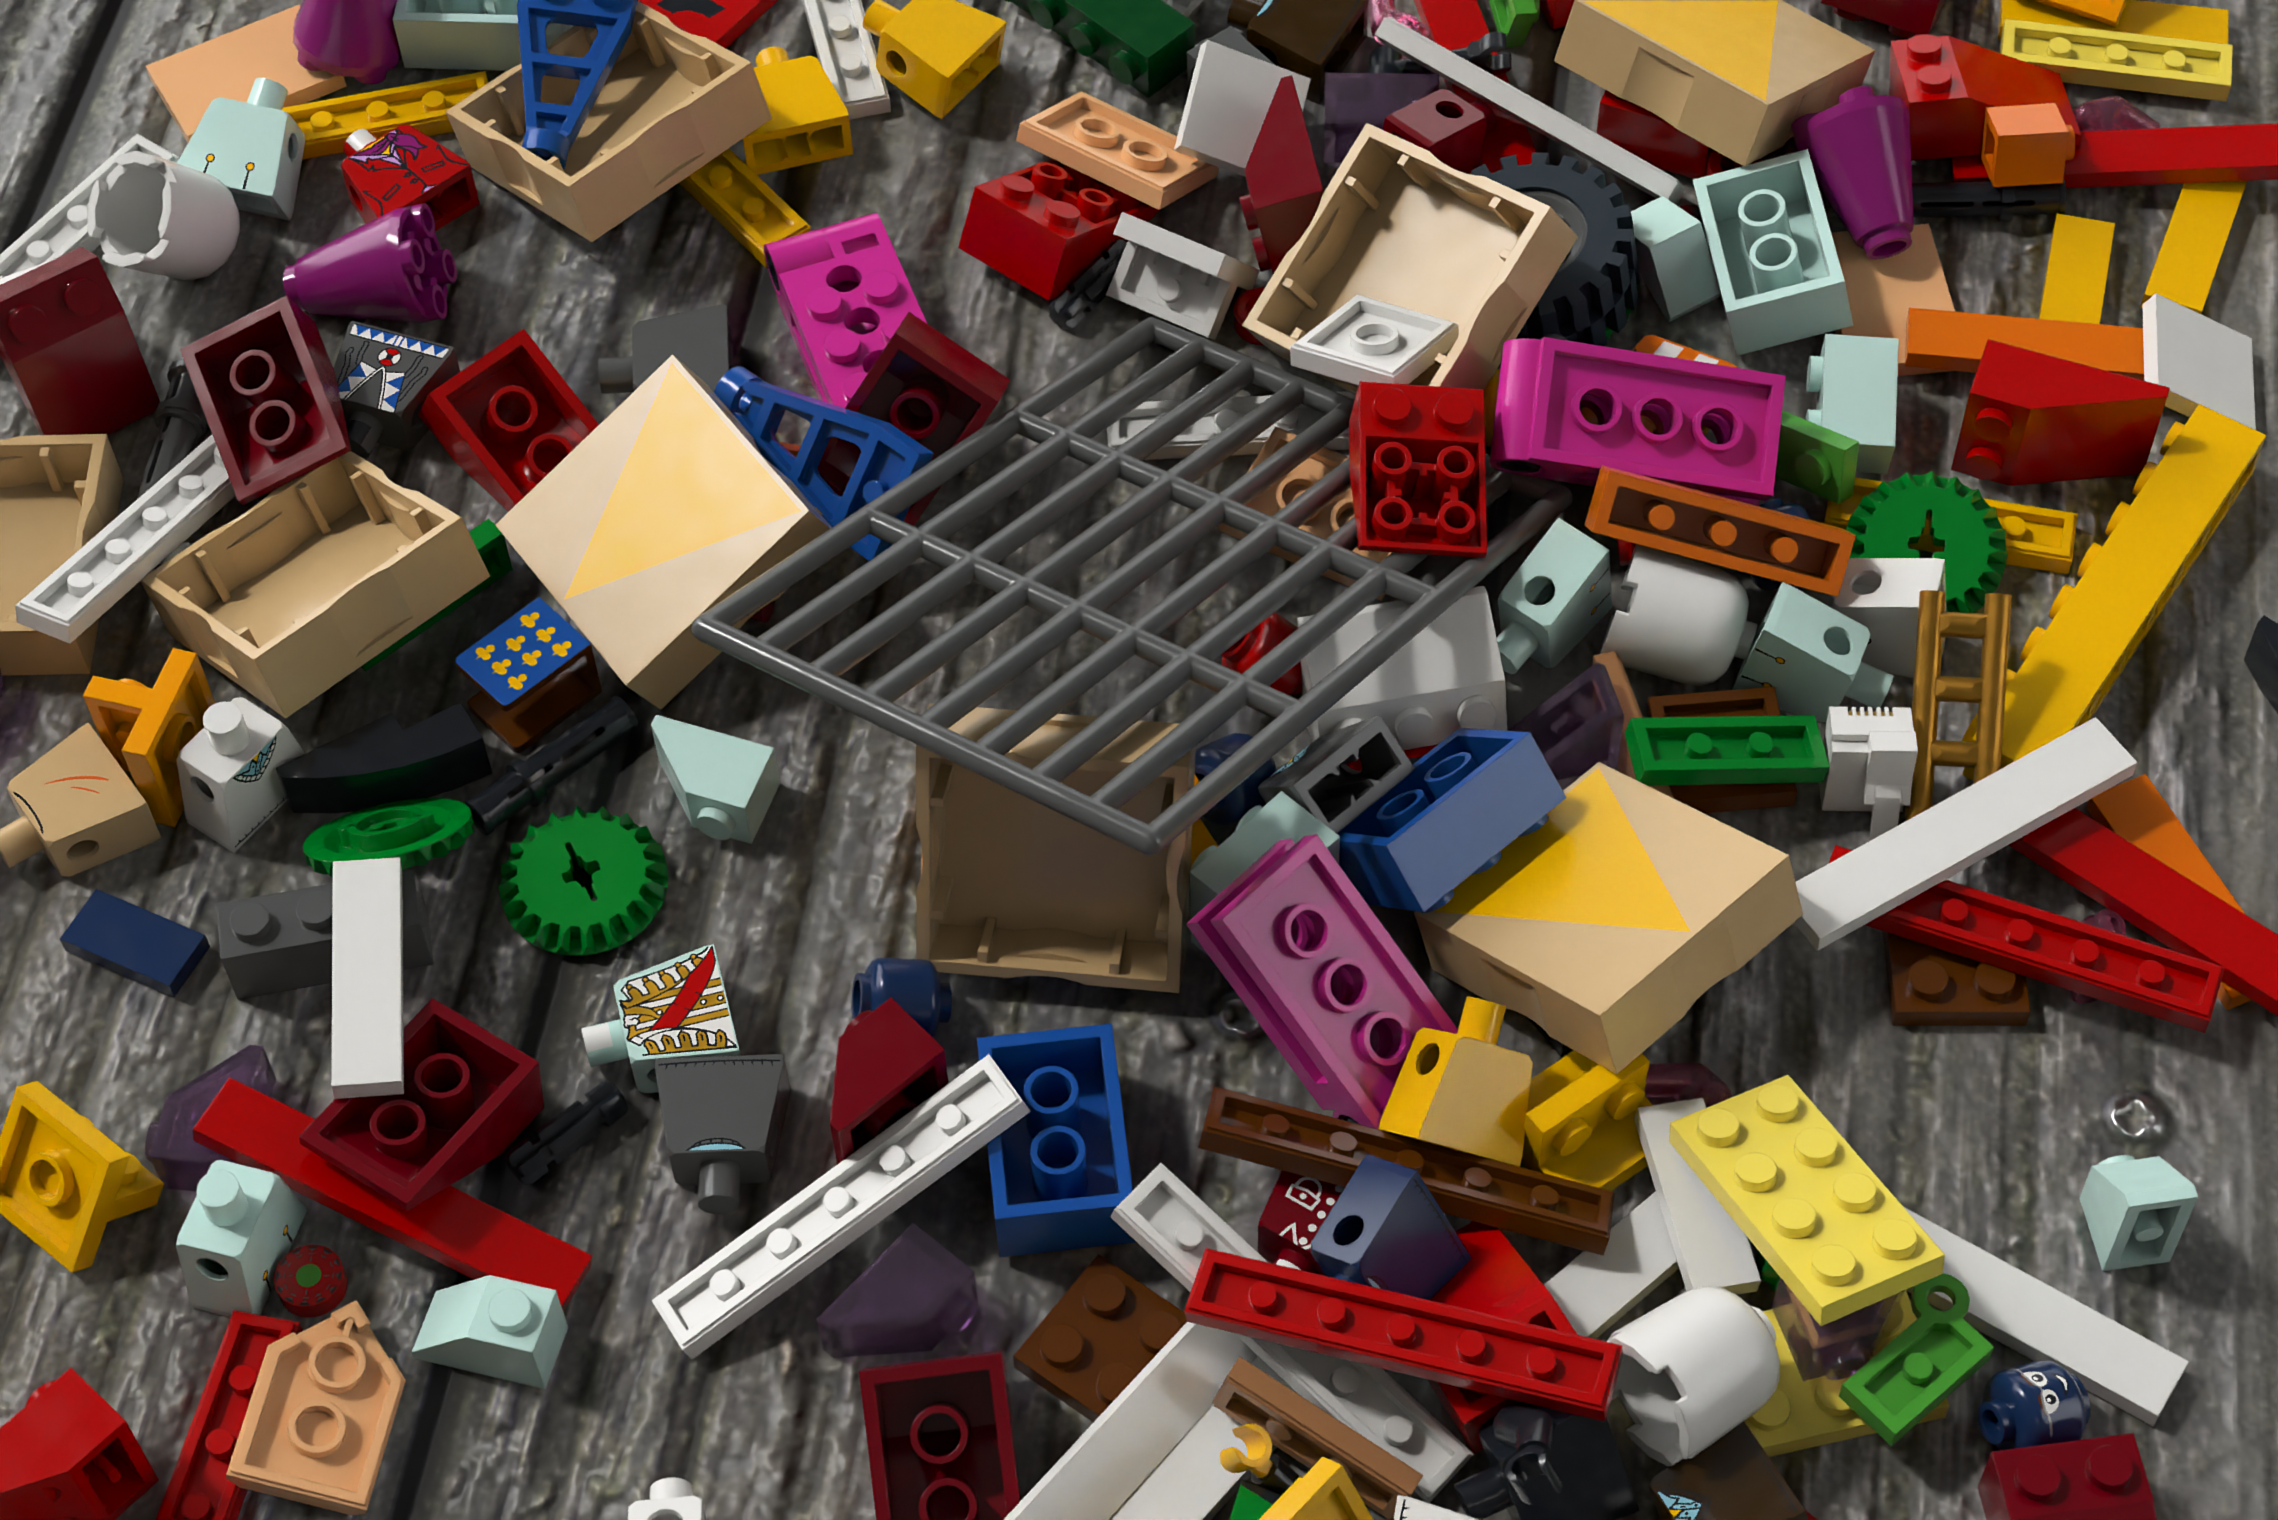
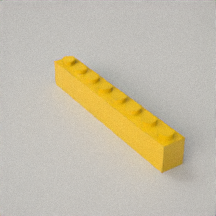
M2201 404L2197 406L2185 425L2178 421L2172 425L2160 449V454L2163 455V458L2158 465L2151 461L2145 465L2133 488L2132 494L2136 495V498L2132 504L2129 505L2122 501L2117 506L2105 530V535L2109 536L2103 546L2095 542L2090 546L2079 566L2077 576L2081 577L2075 588L2068 584L2062 587L2049 612V618L2053 619L2046 630L2037 626L2032 631L2021 652L2020 660L2024 661L2018 672L2007 669L2001 769L2091 720L2252 476L2266 438L2265 434ZM1978 713L1968 726L1962 741L1976 742ZM1964 767L1962 775L1974 781V768Z

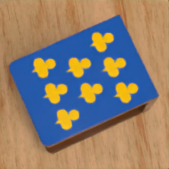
M540 597L455 659L457 668L481 690L468 700L470 712L515 753L523 752L602 692L591 643Z

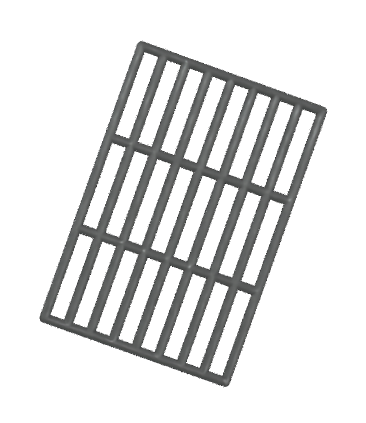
M1149 317L698 616L692 623V633L695 638L1141 853L1155 855L1566 510L1572 503L1573 495L1569 488L1548 479L1496 470L1489 465L1490 455L1485 454L1486 508L1508 490L1537 502L1487 542L1486 558L1469 557L1436 586L1427 584L1406 574L1428 557L1429 554L1392 552L1378 563L1353 552L1352 550L1358 546L1355 517L1327 539L1299 529L1301 525L1351 488L1349 458L1272 517L1246 506L1348 429L1354 399L1172 324ZM1152 342L1175 351L1068 426L1062 427L1041 418ZM1200 363L1225 372L1117 449L1092 439ZM1249 384H1255L1275 393L1170 470L1165 471L1142 461ZM1303 404L1326 414L1218 494L1194 483L1299 405ZM1016 434L1040 444L917 528L895 518L903 510ZM1066 456L1091 466L973 550L968 551L946 541L953 534ZM1117 478L1143 488L1024 575L998 564ZM1169 500L1195 511L1078 599L1050 588ZM1221 523L1248 534L1130 624L1104 612ZM870 534L892 544L888 549L756 638L733 627V625L866 535ZM1274 546L1302 557L1186 649L1159 637L1160 634ZM920 557L945 568L812 663H808L785 652ZM1328 569L1356 581L1244 673L1240 674L1214 662L1216 658ZM972 581L998 592L866 689L839 677ZM1382 593L1412 605L1300 699L1269 687ZM1024 606L1031 607L1052 617L921 715L893 703ZM1081 630L1106 642L978 741L974 742L948 729L1077 631ZM1133 655L1162 667L1033 769L1004 756ZM1191 680L1217 692L1213 698L1091 796L1061 783L1187 681ZM1244 706L1274 718L1270 724L1149 824L1118 810Z

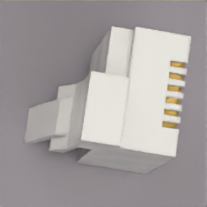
M1829 706L1823 745L1830 769L1823 782L1819 783L1822 811H1872L1869 841L1898 826L1899 813L1903 812L1904 806H1910L1913 773L1918 753L1911 708L1893 707L1892 712H1889V708L1884 707V712H1881L1880 707H1876V711L1873 712L1872 707H1868L1867 712H1865L1864 707H1860L1859 711H1856V707H1852L1851 711H1848V707Z

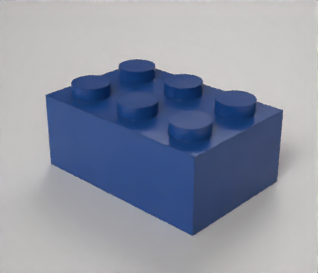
M1459 728L1413 764L1415 770L1337 833L1340 836L1339 866L1369 905L1418 911L1421 913L1432 912L1448 903L1454 896L1453 889L1467 877L1484 872L1494 866L1502 857L1500 851L1513 840L1540 829L1549 819L1547 813L1566 799V796L1530 732Z
M1112 1023L977 1038L979 1061L989 1054L1031 1111L987 1143L999 1257L1136 1243L1111 1218L1114 1209L1133 1191Z

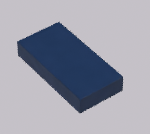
M98 889L94 891L60 938L65 951L172 997L176 996L210 948L204 934Z

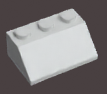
M1474 587L1309 725L1307 729L1312 742L1322 735L1379 715L1403 750L1440 744L1459 728L1507 731L1505 676L1485 587ZM1401 600L1369 605L1300 661L1303 695L1412 605ZM1314 615L1297 618L1298 628Z

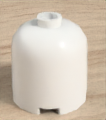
M132 151L118 155L114 159V162L119 165L112 170L106 182L96 180L87 206V230L90 237L99 239L102 250L105 253L103 259L107 263L182 280H194L207 277L227 262L236 247L240 232L239 211L231 191L212 175L157 156Z
M1636 544L1621 585L1622 590L1631 592L1632 595L1626 613L1616 610L1615 615L1611 616L1600 654L1615 651L1616 655H1619L1624 667L1684 684L1698 686L1713 683L1724 675L1734 656L1746 660L1755 636L1757 624L1746 621L1749 600L1746 589L1739 579L1725 570L1698 560Z
M1708 1286L1684 1292L1613 1332L1606 1342L1623 1346V1360L1611 1401L1619 1397L1626 1412L1635 1422L1634 1425L1626 1429L1630 1439L1652 1459L1666 1466H1673L1682 1459L1695 1457L1759 1411L1776 1391L1780 1379V1361L1775 1345L1776 1333L1769 1318L1760 1309L1750 1306L1736 1294L1723 1288Z

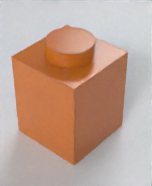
M2056 103L1986 107L1981 160L1993 187L2063 183L2065 160H2072L2075 153V134L2072 125H2065Z

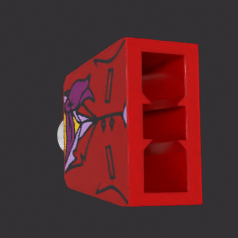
M399 125L380 138L375 137L367 129H359L353 132L344 144V153L347 158L344 159L341 165L349 198L366 224L394 209L425 203L432 211L435 231L480 204L471 165L462 157L410 125Z

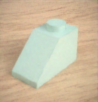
M656 715L651 723L658 759L692 827L715 839L727 840L732 838L752 844L780 785L774 748Z
M2119 1155L2105 1159L2098 1165L2091 1166L2079 1199L2102 1271L2170 1262L2198 1199L2194 1184L2160 1156L2135 1160L2134 1157L2129 1155Z
M488 1275L435 1292L413 1347L412 1355L415 1359L545 1389L568 1330V1325L556 1290Z

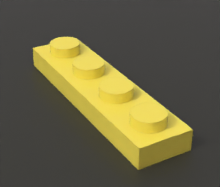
M2005 19L2000 53L2057 72L2064 83L2227 101L2232 80L2233 45Z

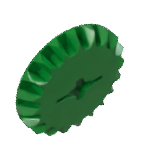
M1933 471L1924 475H1911L1906 472L1895 480L1883 481L1873 492L1864 496L1851 515L1846 528L1847 531L1856 535L1850 558H1919V552L1915 549H1909L1908 544L1918 543L1920 535L1924 532L1927 519L1929 520V535H1932L1933 545L1943 547V552H1934L1932 558L1945 559L1946 612L1975 613L1985 605V594L1994 593L2000 584L2008 553L2006 550V530L2002 528L1998 520L1996 508L1988 505L1982 498L1979 489H1970L1963 485L1958 477L1949 479L1937 476Z
M418 798L384 803L346 814L324 824L306 838L303 843V852L307 865L313 867L314 872L324 875L329 874L331 877H333L334 861L400 857L402 872H404L406 868L415 865L425 866L428 860L433 858L445 857L450 850L457 849L464 844L465 839L473 833L472 814L466 804L452 799Z
M577 806L572 815L561 818L551 812L548 823L539 828L529 825L526 837L520 843H511L510 857L506 863L501 864V883L498 889L507 920L514 930L529 943L556 954L569 956L591 955L609 951L625 944L641 933L653 921L667 893L668 867L661 844L654 840L647 825L638 826L633 822L628 813L620 817L611 815L604 806L597 813H585ZM572 860H575L580 868H584L588 874H592L593 884L591 886L596 901L591 900L585 887L582 888L577 881H574Z

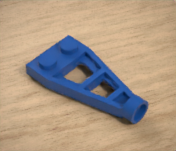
M518 0L517 13L526 122L523 148L545 161L555 156L559 159L562 168H565L568 153L631 34L638 0ZM550 23L596 28L598 31L588 53L582 58L550 54L547 50L546 28ZM544 76L580 80L570 106L541 102L542 79Z
M737 366L727 371L719 380L714 391L718 398L753 436L763 457L796 485L810 503L822 513V516L831 527L930 463L934 454L888 422L766 383L742 366ZM786 410L810 422L809 429L796 457L775 438ZM831 437L852 442L861 450V455L843 496L837 495L820 476L818 471V465ZM910 506L896 515L895 518L904 521ZM868 534L850 546V548L870 561L892 546V544Z

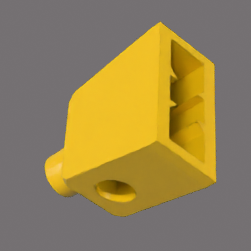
M875 0L866 11L863 19V28L880 37L876 68L879 74L933 115L943 119L1000 63L1007 22L956 0H911L902 10L883 0Z
M777 46L763 49L756 57L757 67L753 68L772 119L742 139L746 165L756 175L853 155L847 108L819 60L810 55L789 59L787 51Z
M1466 996L1457 1034L1425 1027L1421 1028L1416 1033L1381 1117L1378 1129L1520 1167L1525 1137L1524 1122L1525 1114L1528 1111L1533 1062L1527 1054L1497 1046L1506 1006Z

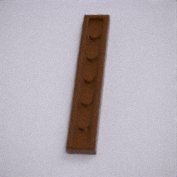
M1213 1087L1198 1146L1200 1149L1346 1187L1361 1161L1367 1154L1416 1170L1445 1214L1604 1255L1610 1239L1615 1195L1612 1191L1228 1089Z

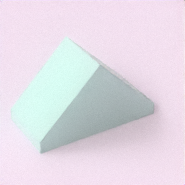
M1664 196L1631 211L1639 274L1668 322L1720 296L1718 280L1702 224L1699 220Z

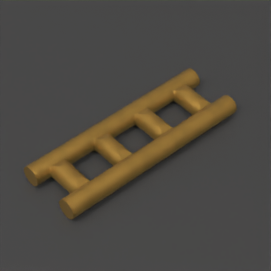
M1935 590L1919 591L1912 720L1913 728L1916 732L1918 753L1913 773L1910 806H1906L1905 821L1935 805L1932 804L1935 766L1974 768L1973 784L2001 769L2012 595L2002 593L1985 594L1984 614L1945 612V592ZM1943 637L1982 639L1980 678L1940 676ZM1939 702L1978 703L1976 742L1936 740Z

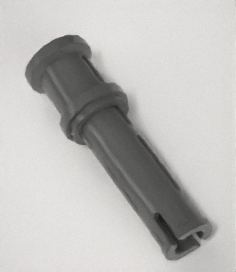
M183 359L176 360L169 366L167 380L170 386L165 400L159 402L154 412V420L158 427L157 436L151 449L135 501L188 456L194 441L203 436L207 431L209 424Z

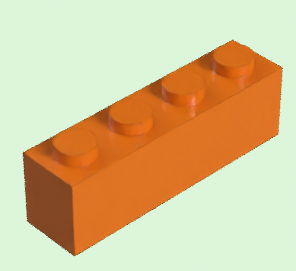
M1601 465L1585 521V526L1597 534L1836 597L1839 596L1856 535L1843 528Z

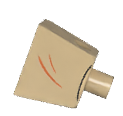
M89 723L78 728L11 779L7 786L10 797L20 816L19 819L0 829V856L9 868L43 850L59 874L70 877L151 844L161 838L147 802Z

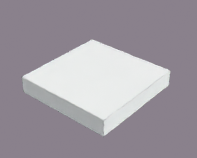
M1210 40L1205 41L1200 46L1174 151L1245 176L1244 169L1280 79L1290 75L1293 76L1302 112L1311 79Z
M2157 293L2154 294L2143 304L2144 381L2169 387L2170 390L2165 406L2187 417H2190L2197 406L2201 404L2256 430L2252 338Z
M1356 295L1290 346L1291 366L1358 386L1360 381L1409 384L1435 363L1434 359L1438 353L1445 355L1451 350L1459 337V324Z

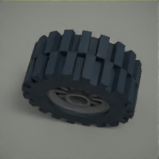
M1532 153V164L1518 165L1516 154L1500 158L1502 170L1490 173L1485 164L1472 170V175L1485 176L1550 206L1578 236L1516 339H1539L1544 335L1556 333L1563 335L1568 341L1599 346L1607 345L1605 328L1607 327L1618 334L1627 323L1626 308L1635 309L1638 300L1637 284H1640L1632 215L1629 204L1624 205L1623 192L1618 185L1613 182L1606 186L1604 172L1593 165L1584 174H1581L1579 159L1563 155L1559 166L1550 165L1548 153Z

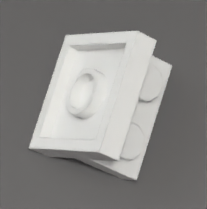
M1122 212L1113 234L1128 240L1106 295L1215 340L1237 286L1246 290L1253 289L1260 270L1219 251Z

